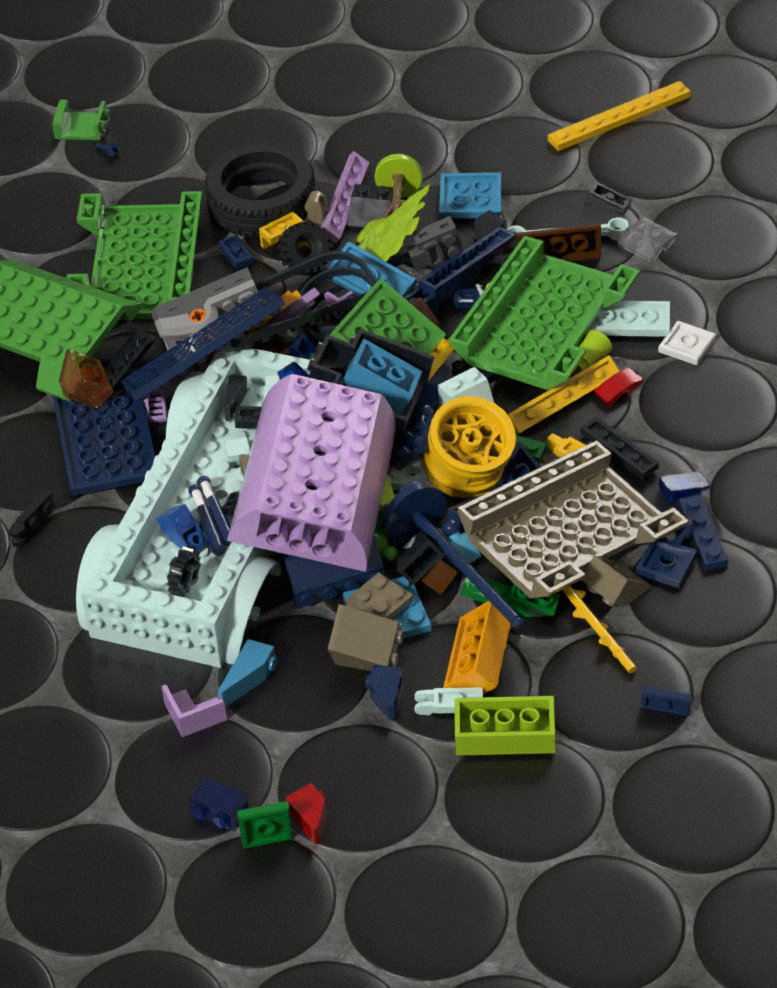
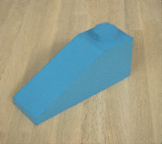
M247 640L218 690L219 699H223L225 707L265 681L270 672L275 670L278 659L275 657L274 646Z

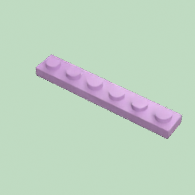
M354 151L348 157L321 228L324 227L326 229L324 232L325 236L329 234L330 240L334 243L340 240L347 223L350 199L355 184L362 183L369 165L367 160Z

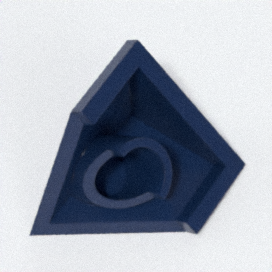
M520 441L516 442L508 464L503 469L498 488L541 468L540 464Z

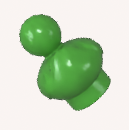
M374 533L381 559L384 558L390 562L394 561L398 557L397 549L394 546H389V541L383 534Z

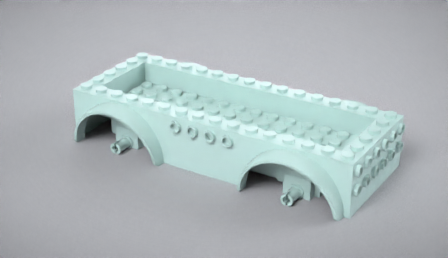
M225 343L226 347L215 353L206 371L192 372L180 382L170 405L166 439L163 442L162 450L159 455L155 456L150 471L146 472L143 484L137 488L136 496L120 524L107 525L101 528L92 537L85 550L77 580L76 608L79 624L83 629L89 631L91 638L219 668L222 667L223 663L234 664L240 654L248 619L256 622L259 617L260 608L253 605L268 574L281 576L282 574L281 563L275 560L279 552L231 542L230 546H226V551L223 555L216 556L208 544L199 550L201 567L198 573V580L195 585L190 586L189 593H186L185 597H180L168 592L167 576L170 569L169 564L172 558L178 556V551L181 549L167 539L156 518L174 506L186 504L206 537L194 498L188 493L189 487L197 484L199 477L208 476L211 480L210 486L214 495L217 496L222 507L230 493L240 492L243 475L240 470V461L228 462L224 441L247 437L251 451L256 429L235 428V415L231 421L225 420V399L229 376L241 375L247 377V393L240 406L262 407L266 376H288L295 374L309 378L310 371L307 370L310 361L308 359L253 348L242 350L241 346L232 348V345ZM316 451V452H315V454H317V455H319V456L325 455V454H324L323 452H321V451ZM306 486L309 490H317L314 486ZM202 490V493H201V494H202V496H203V499H204V501H205V504L207 505V503H206V496L204 495L203 490ZM234 514L226 515L230 524L232 523Z

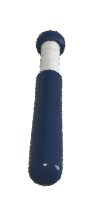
M201 476L197 479V484L201 486L206 496V503L224 544L230 546L231 541H227L231 524L217 496L214 495L210 486V478L208 476Z
M193 484L189 487L188 493L194 498L198 515L213 554L221 556L225 553L226 546L209 507L205 504L201 494V486Z

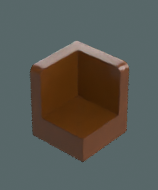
M441 559L421 578V581L439 594H442L458 572Z

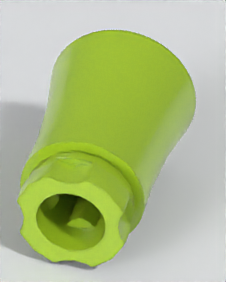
M590 330L579 346V348L586 349V354L573 374L576 375L597 363L612 351V343L606 335L598 330Z

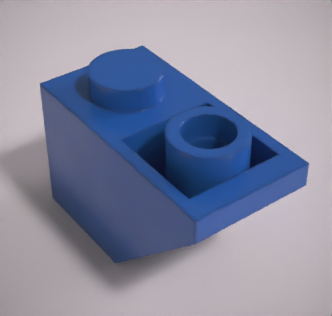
M186 504L174 506L156 518L167 539L181 550L183 546L188 545L197 548L199 551L209 544Z

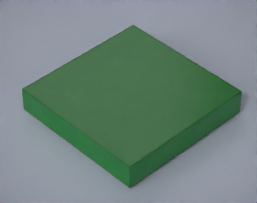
M287 801L237 811L243 849L293 839Z

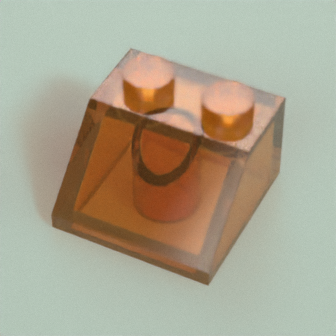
M71 349L66 351L59 378L62 394L69 400H74L85 406L88 405L97 409L113 393L100 360Z

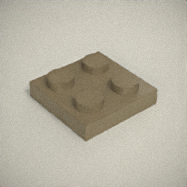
M378 572L348 597L346 602L348 607L392 620L413 602V594Z

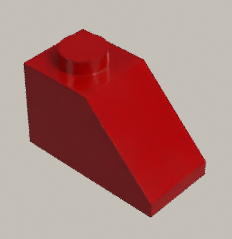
M310 783L287 796L286 801L288 802L290 816L314 845L320 843L327 815V798L322 790H317Z

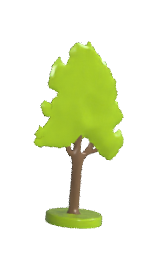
M403 154L389 155L377 164L374 175L376 185L393 187L392 201L388 210L379 219L368 222L357 236V242L360 243L358 247L385 262L400 251L406 236H412L416 231L420 217H413L418 210L425 206L424 202L420 204L419 202L427 194L430 186L427 185L418 191L423 180L422 168L415 159ZM409 197L407 201L401 200V198Z

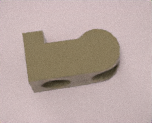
M313 191L310 193L305 203V210L308 214L304 222L312 221L311 224L318 223L320 224L318 228H321L328 211L327 199L322 192Z

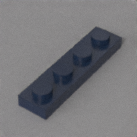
M697 495L679 499L681 512L693 527L692 539L704 569L711 570L728 566L727 556L702 496Z

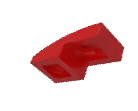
M628 367L608 378L594 392L611 407L624 393L629 396L644 380Z

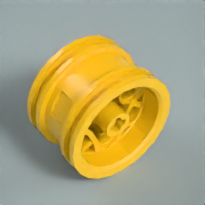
M462 396L443 404L436 411L431 421L428 433L429 446L422 453V465L427 478L443 493L462 499L478 498L493 491L499 485L503 469L508 464L515 447L516 434L510 417L497 404L475 396Z

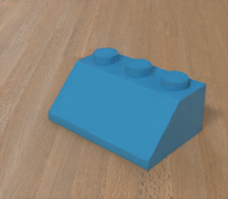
M363 339L345 372L342 383L348 387L382 394L392 411L401 414L413 396L422 371Z

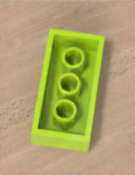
M554 696L455 698L456 756L555 753Z

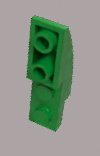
M466 577L461 596L483 602V604L489 601ZM484 578L520 616L544 617L554 615L560 595L554 593L547 597L529 598L515 584L512 587Z

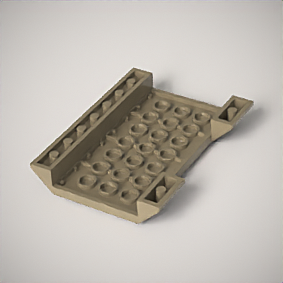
M597 440L458 507L457 510L469 542L529 598L551 596L585 578L586 574L582 571L586 570L594 555L609 558L635 544L655 542L688 525L689 520L674 507L663 513L657 510L609 468L612 453Z

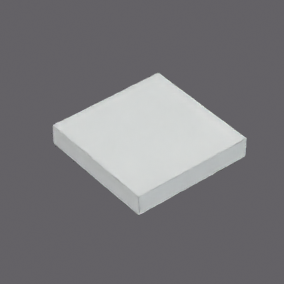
M677 321L670 330V333L667 334L659 345L658 352L698 365L715 342L716 334Z

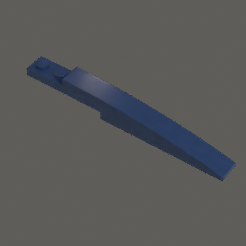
M499 226L419 280V287L404 296V298L410 304L418 297L422 298L429 309L432 310L492 261L515 239V234Z

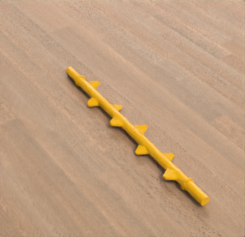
M571 586L562 589L577 608L572 615L576 618L586 619L599 635V643L608 646L614 658H617L630 674L635 672L637 667L626 655L624 648L620 647L606 630L608 625L600 622L582 601L586 593L581 590H575Z

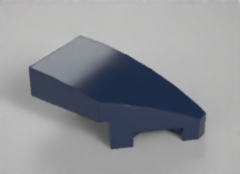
M476 284L474 289H458L451 297L456 308L473 307L484 292L481 289L482 286Z

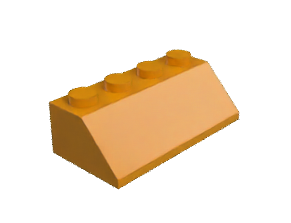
M490 601L460 617L443 688L483 687V694L497 687L511 625Z

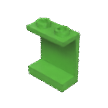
M60 100L52 123L55 139L101 140L102 134L106 132V121L110 119V110L106 108V102L101 101L98 113L69 112L68 100Z

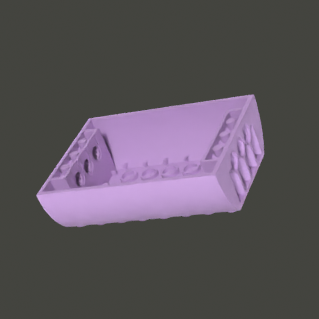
M295 374L282 378L272 386L263 402L227 541L366 572L396 433L394 413L383 395ZM316 451H321V452H323L325 455L319 456V455L315 454V452H316ZM306 486H314L317 490H309Z

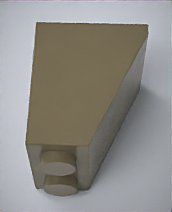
M339 604L328 651L334 663L339 666L372 671L373 665L396 667L398 663L397 647L403 642L404 631H402L397 621Z

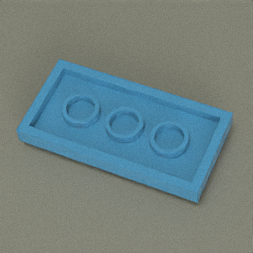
M349 241L341 250L359 257L370 269L375 283L380 278L383 279L402 297L409 294L417 284L416 278ZM334 260L328 267V269L347 266L366 273L359 265L347 260ZM338 275L329 278L356 295L368 292L371 289V286L366 281L353 275Z

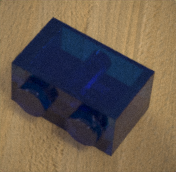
M203 777L188 798L192 815L200 820H207L220 828H227L235 831L239 825L237 811L249 809L247 794Z

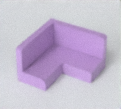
M167 685L161 686L164 704L182 737L227 720L223 699L218 700L216 697L194 705L186 689L171 694Z

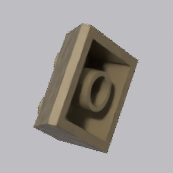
M596 555L593 556L584 571L586 574L585 578L581 579L587 584L586 588L589 591L602 595V600L612 607H615V605L627 606L651 586L619 561Z

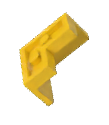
M291 212L259 228L261 247L265 249L279 242V237L283 236L282 232L303 220L294 212ZM300 241L298 243L299 247L306 245L311 249L310 245L306 241Z

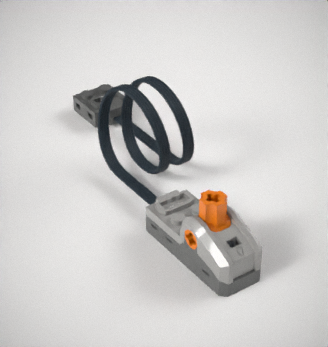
M448 216L416 230L412 234L415 242L406 246L408 252L387 261V263L397 267L411 260L415 270L423 267L429 269L462 252L464 249L451 217ZM332 251L318 255L256 283L248 267L159 305L153 309L151 314L159 335L163 338L167 350H169L261 289L272 286L327 261H351L359 265L366 273L347 266L325 270L311 278L300 291L301 297L319 283L338 275L359 277L366 281L371 288L374 286L375 280L368 266L359 257L348 252ZM337 283L325 288L313 299L315 304L307 309L305 313L314 310L325 299L326 292L335 294L346 288ZM306 323L304 324L308 335L316 344L324 340L317 337L312 331L330 335L338 326H320L316 324L307 326ZM215 351L208 354L207 357L213 359Z

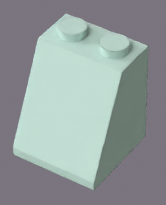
M475 367L438 385L439 408L446 402L462 396L480 397L494 403L487 378Z

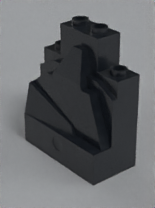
M359 328L356 336H351L349 342L326 335L324 341H319L317 345L316 357H311L307 367V370L310 371L309 378L347 386L342 383V379L363 339L422 371L413 396L402 413L397 414L393 411L396 421L393 446L399 447L428 383L434 356Z

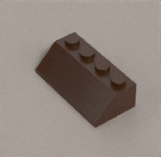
M601 224L520 232L515 235V248L522 238L527 236L543 241L545 255L568 262L601 258Z

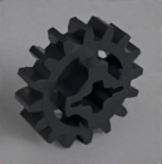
M188 545L183 546L182 550L178 551V556L172 558L167 576V586H169L168 592L170 594L185 597V594L189 593L190 586L196 584L201 567L199 562L201 559L199 557L200 551L197 548Z

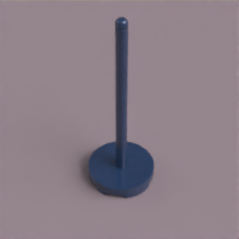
M415 480L400 487L399 490L401 492L390 503H386L382 510L384 516L381 528L387 536L397 544L406 545L418 532L422 531L514 628H521L524 625V620L436 528L446 510L444 494L434 484L428 483L426 480Z

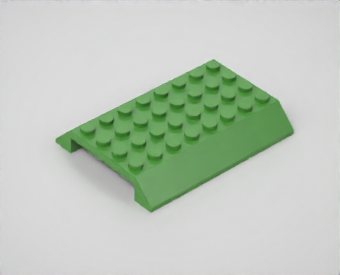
M202 191L182 192L180 204L103 206L101 193L81 194L77 223L98 237L91 285L88 274H67V279L140 303L142 308L133 320L153 319L151 312L155 307L190 292Z
M524 236L449 338V344L470 366L549 390L569 379L586 354V349L577 346L600 312L624 298L639 276L640 270L620 264L613 275L545 255L543 241Z
M13 259L0 260V347L39 361L37 390L71 402L82 388V384L77 376L118 320L122 319L131 322L142 308V305Z

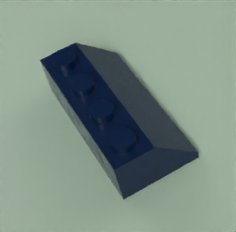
M375 535L373 536L366 572L297 556L284 558L288 591L297 609L342 596L343 592L358 589L378 572L384 576V566Z

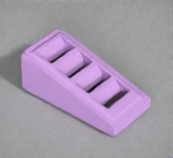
M157 387L151 391V396L161 395V397H150L144 400L148 423L167 421L165 387L161 389ZM162 401V403L149 404V402ZM162 407V409L149 410V408ZM163 413V415L150 416V414Z

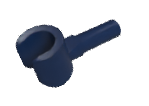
M116 142L108 145L98 143L95 145L96 148L107 150L109 157L120 152Z

